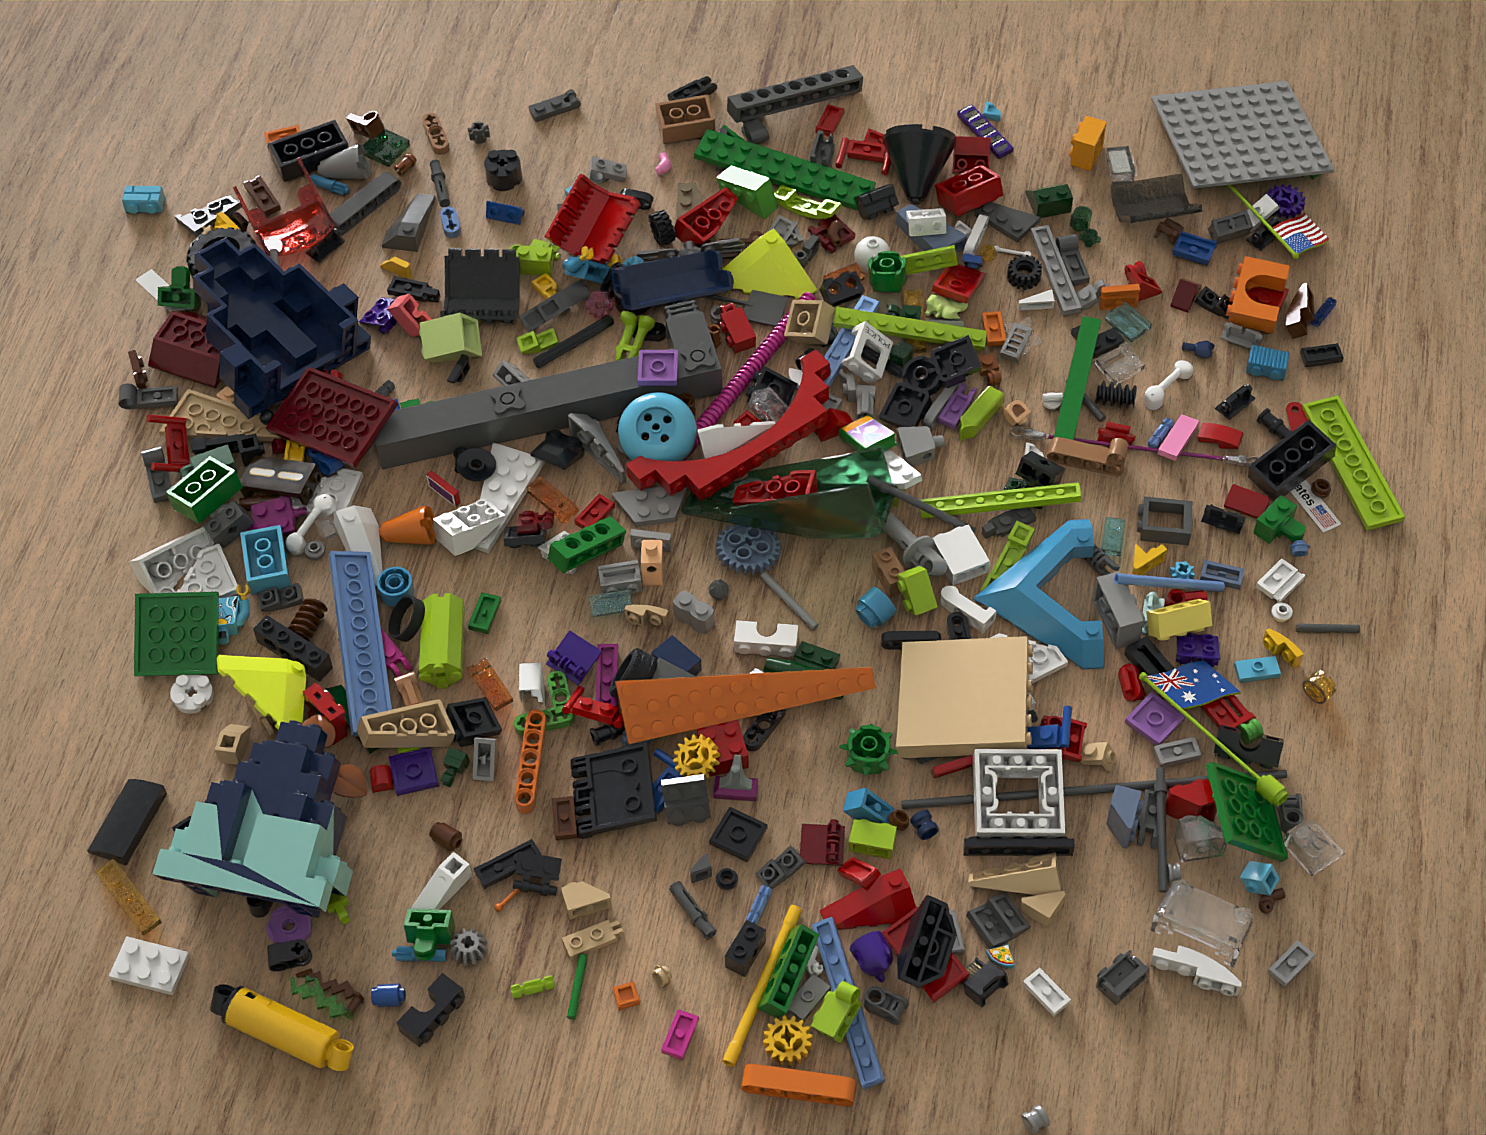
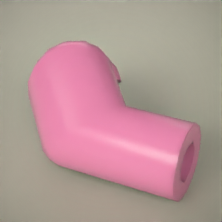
M665 152L659 154L660 163L655 168L656 173L660 176L667 173L672 167Z

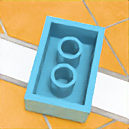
M281 525L240 532L246 579L251 589V595L274 586L278 589L290 586L288 558Z

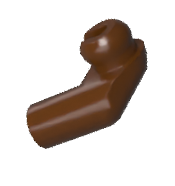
M838 220L831 223L827 232L834 246H839L842 243L838 232L842 231L841 228H844V225Z
M1275 889L1271 895L1262 894L1258 904L1262 913H1270L1274 908L1275 901L1286 898L1284 889Z

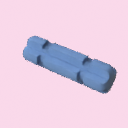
M1165 418L1153 436L1148 440L1147 446L1157 448L1160 445L1159 443L1169 433L1168 431L1172 429L1174 421Z
M765 885L760 887L759 894L756 896L750 909L751 912L748 913L746 920L758 925L759 917L762 916L768 903L767 900L772 894V889Z

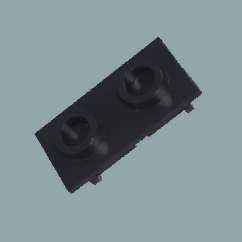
M1273 217L1267 223L1274 227L1281 223L1282 220L1280 217ZM1264 225L1246 241L1262 250L1276 237Z
M337 228L330 229L323 236V239L320 238L313 245L309 246L310 248L306 254L319 263L343 244L345 240L338 236L340 232Z
M1249 384L1243 385L1216 406L1215 409L1230 420L1256 399L1251 395L1252 386Z
M1211 504L1206 505L1201 522L1240 534L1246 518L1242 517V514L1239 515L1230 511L1225 512L1224 509Z

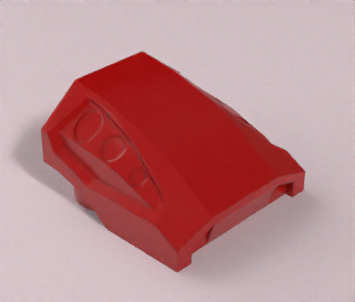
M1044 715L1040 726L1058 724L1059 727H1062L1063 717ZM1071 719L1069 747L1047 749H1062V759L1080 762L1082 760L1081 751L1087 723Z

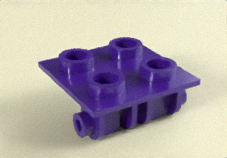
M384 297L378 299L375 305L364 314L359 323L377 325L380 327V333H388L397 322L387 310L395 299Z
M569 630L556 650H550L547 653L549 660L546 665L555 671L563 672L566 678L579 685L602 651Z
M1187 632L1185 636H1176V662L1187 664L1191 662V657L1192 662H1195L1196 658H1199L1198 661H1202L1203 658V661H1206L1211 667H1214V665L1218 666L1220 660L1218 636L1211 634L1198 635Z

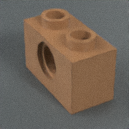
M888 547L873 553L872 569L888 597L901 594L897 585V581H899L897 574L905 570L892 548Z

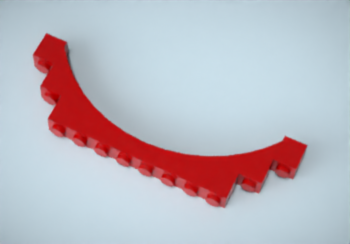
M816 349L801 358V371L803 375L793 402L784 415L769 430L755 440L730 452L698 460L663 461L639 456L626 464L628 478L640 491L658 482L670 496L688 487L700 501L711 497L721 488L727 487L734 480L743 477L747 472L761 466L768 459L777 456L781 451L792 447L794 443L808 437L810 433L824 427L828 423L827 410L821 404H824L829 399V386L824 380L831 376L830 363Z

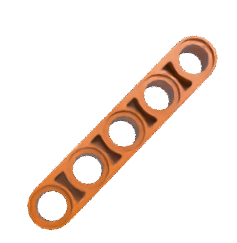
M538 709L531 710L526 717L516 783V808L523 814L532 812L536 805L547 729L545 714ZM534 720L542 721L541 723L536 725L532 724ZM532 739L538 740L536 744L529 743ZM528 759H535V760H536V761H535L534 763H532V764L526 763V761H527ZM527 778L533 780L531 783L528 784L523 782ZM524 798L530 799L526 804L520 802Z
M746 1064L744 1066L741 1089L751 1094L847 1107L854 1104L857 1082L855 1079L846 1076L759 1064Z

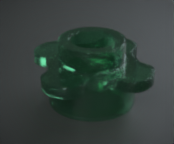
M1086 229L1083 234L1079 235V240H1082L1086 247H1092L1095 243L1101 242V237L1098 236L1096 230Z

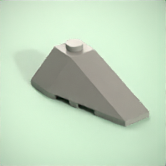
M570 413L568 415L570 436L577 437L582 442L584 451L624 484L626 482L625 470L599 422L587 414Z

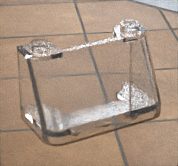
M1180 879L1173 881L1154 915L1150 931L1159 935L1166 929L1169 930L1168 933L1171 935L1174 930L1215 948L1214 954L1219 956V953H1222L1225 957L1223 963L1234 968L1254 924L1255 916L1246 907L1234 905L1191 886L1185 880Z

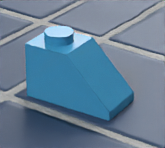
M867 788L848 792L843 812L853 819H867L879 824L889 823L888 817L895 810L894 807Z

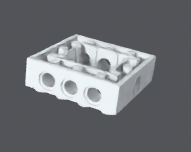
M1062 749L974 750L975 836L980 838L999 836L1005 839H1012L1017 836L1024 837L1025 839H1034L1035 837L1042 836L1047 839H1056L1065 835ZM997 778H1038L1039 814H1034V812H1029V814H1012V811H1007V814L996 813L998 807V799H996Z

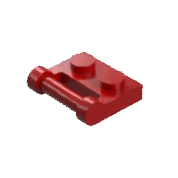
M1235 695L1225 696L1200 706L1218 728L1220 724L1238 728L1240 724H1248L1250 720L1256 719V716L1249 712ZM1227 698L1242 717L1239 718L1224 699Z

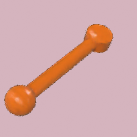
M515 889L501 903L495 904V911H502L503 906L521 890Z

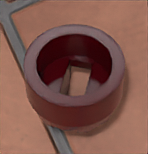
M274 438L272 441L273 454L285 453L286 441Z

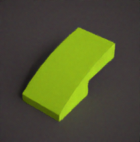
M554 328L537 335L532 331L516 338L522 354L543 352L559 343Z

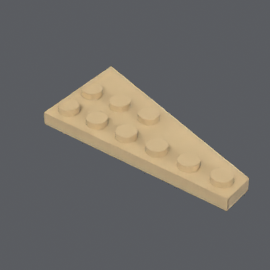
M187 389L170 414L172 417L186 418L187 437L214 438L245 433V435H251L256 433L258 441H273L274 438L284 439L266 430L267 425L260 422V413L248 419L234 404ZM166 424L159 430L160 436H165Z

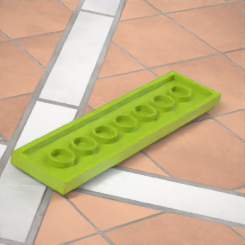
M1339 395L1303 404L1302 409L1307 419L1336 444L1335 457L1329 462L1366 531L1404 521L1405 515Z

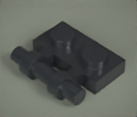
M519 851L515 874L523 875L522 881L514 880L512 889L521 890L523 893H528V891L537 892L541 896H547V894L556 896L557 887L549 886V881L559 880L562 858ZM530 877L541 878L542 884L530 883Z

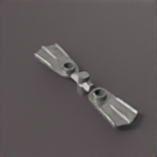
M740 238L707 243L698 248L693 241H687L684 243L685 248L681 251L674 248L638 251L636 256L642 258L644 262H650L709 250L720 251L721 253L740 252L743 246H745V242Z

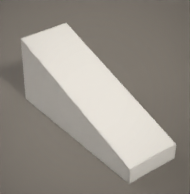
M1051 289L1019 300L1018 311L1053 309V291Z

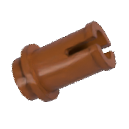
M411 153L405 154L404 158L394 166V170L400 169L397 173L403 175L411 166L416 165L415 162L417 160L415 156Z
M711 324L708 328L716 348L722 343L720 327L717 324Z

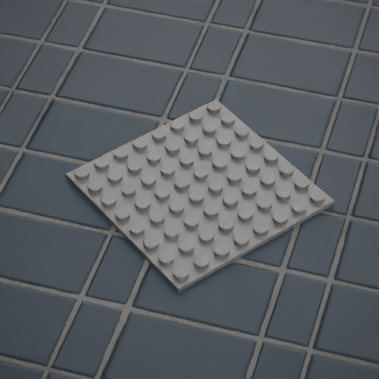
M1288 81L1151 96V100L1193 189L1333 173L1335 170Z

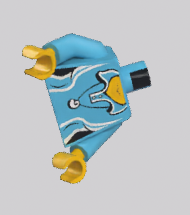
M237 585L236 592L241 595V599L239 596L219 598V644L221 645L229 643V636L237 635L240 627L245 624L250 616L247 595L251 589L248 585H246L244 593H241V585Z

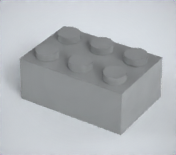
M1120 571L1097 577L1093 595V602L1115 649L1129 646L1140 640L1142 626L1145 622L1143 612L1138 610L1134 594H1131L1129 591V585L1114 583V575L1116 573L1121 574Z

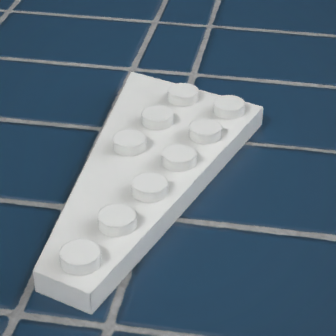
M494 442L491 454L496 460V470L490 478L484 480L480 500H488L505 514L506 519L474 548L488 554L545 464V461L532 457L529 453Z

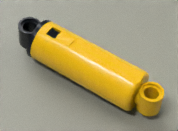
M226 984L215 986L210 1010L212 1013L221 1016L222 1023L321 1069L328 1066L335 1071H345L349 1068L354 1045L348 1040L340 1039L339 1031L243 986H239L236 989Z

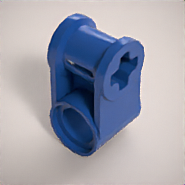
M311 449L308 450L313 463L317 465L320 473L326 476L332 475L345 466L343 462Z

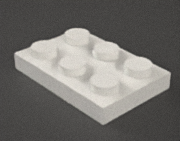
M126 936L109 974V978L113 981L173 996L190 955L186 951Z

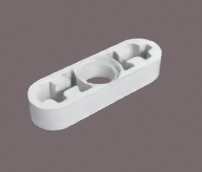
M979 214L966 242L963 254L975 255L987 229L989 216Z

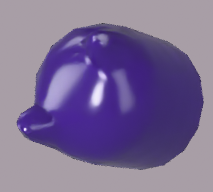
M869 932L851 944L850 952L866 975L875 976L879 982H883L885 980L884 973L893 963L892 950L882 932Z

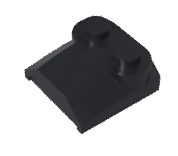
M553 429L546 433L545 440L531 452L530 456L565 470L583 457L584 448L582 447V442L577 437L568 436L560 430Z

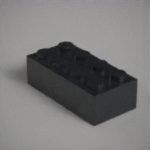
M336 120L268 143L271 158L284 182L318 170L320 161L349 148L348 142Z
M1308 419L1250 464L1248 478L1275 501L1280 495H1287L1334 458L1336 444Z

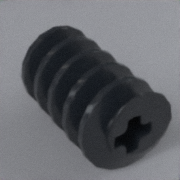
M1103 380L1101 385L1097 387L1095 404H1098L1100 399H1102L1104 406L1107 401H1110L1111 407L1117 402L1118 408H1121L1123 403H1125L1126 409H1129L1131 404H1133L1134 408L1137 386L1134 385L1130 390L1129 385L1126 384L1124 389H1122L1121 383H1118L1116 388H1114L1113 382H1110L1108 387H1106V382Z

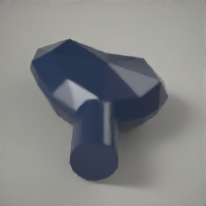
M1207 340L1196 344L1183 342L1182 350L1193 351L1198 357L1204 359L1212 357V350L1215 345Z

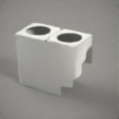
M541 663L520 664L519 696L521 704L523 692L525 691L531 692V696L537 697L538 702H543L545 707V682Z

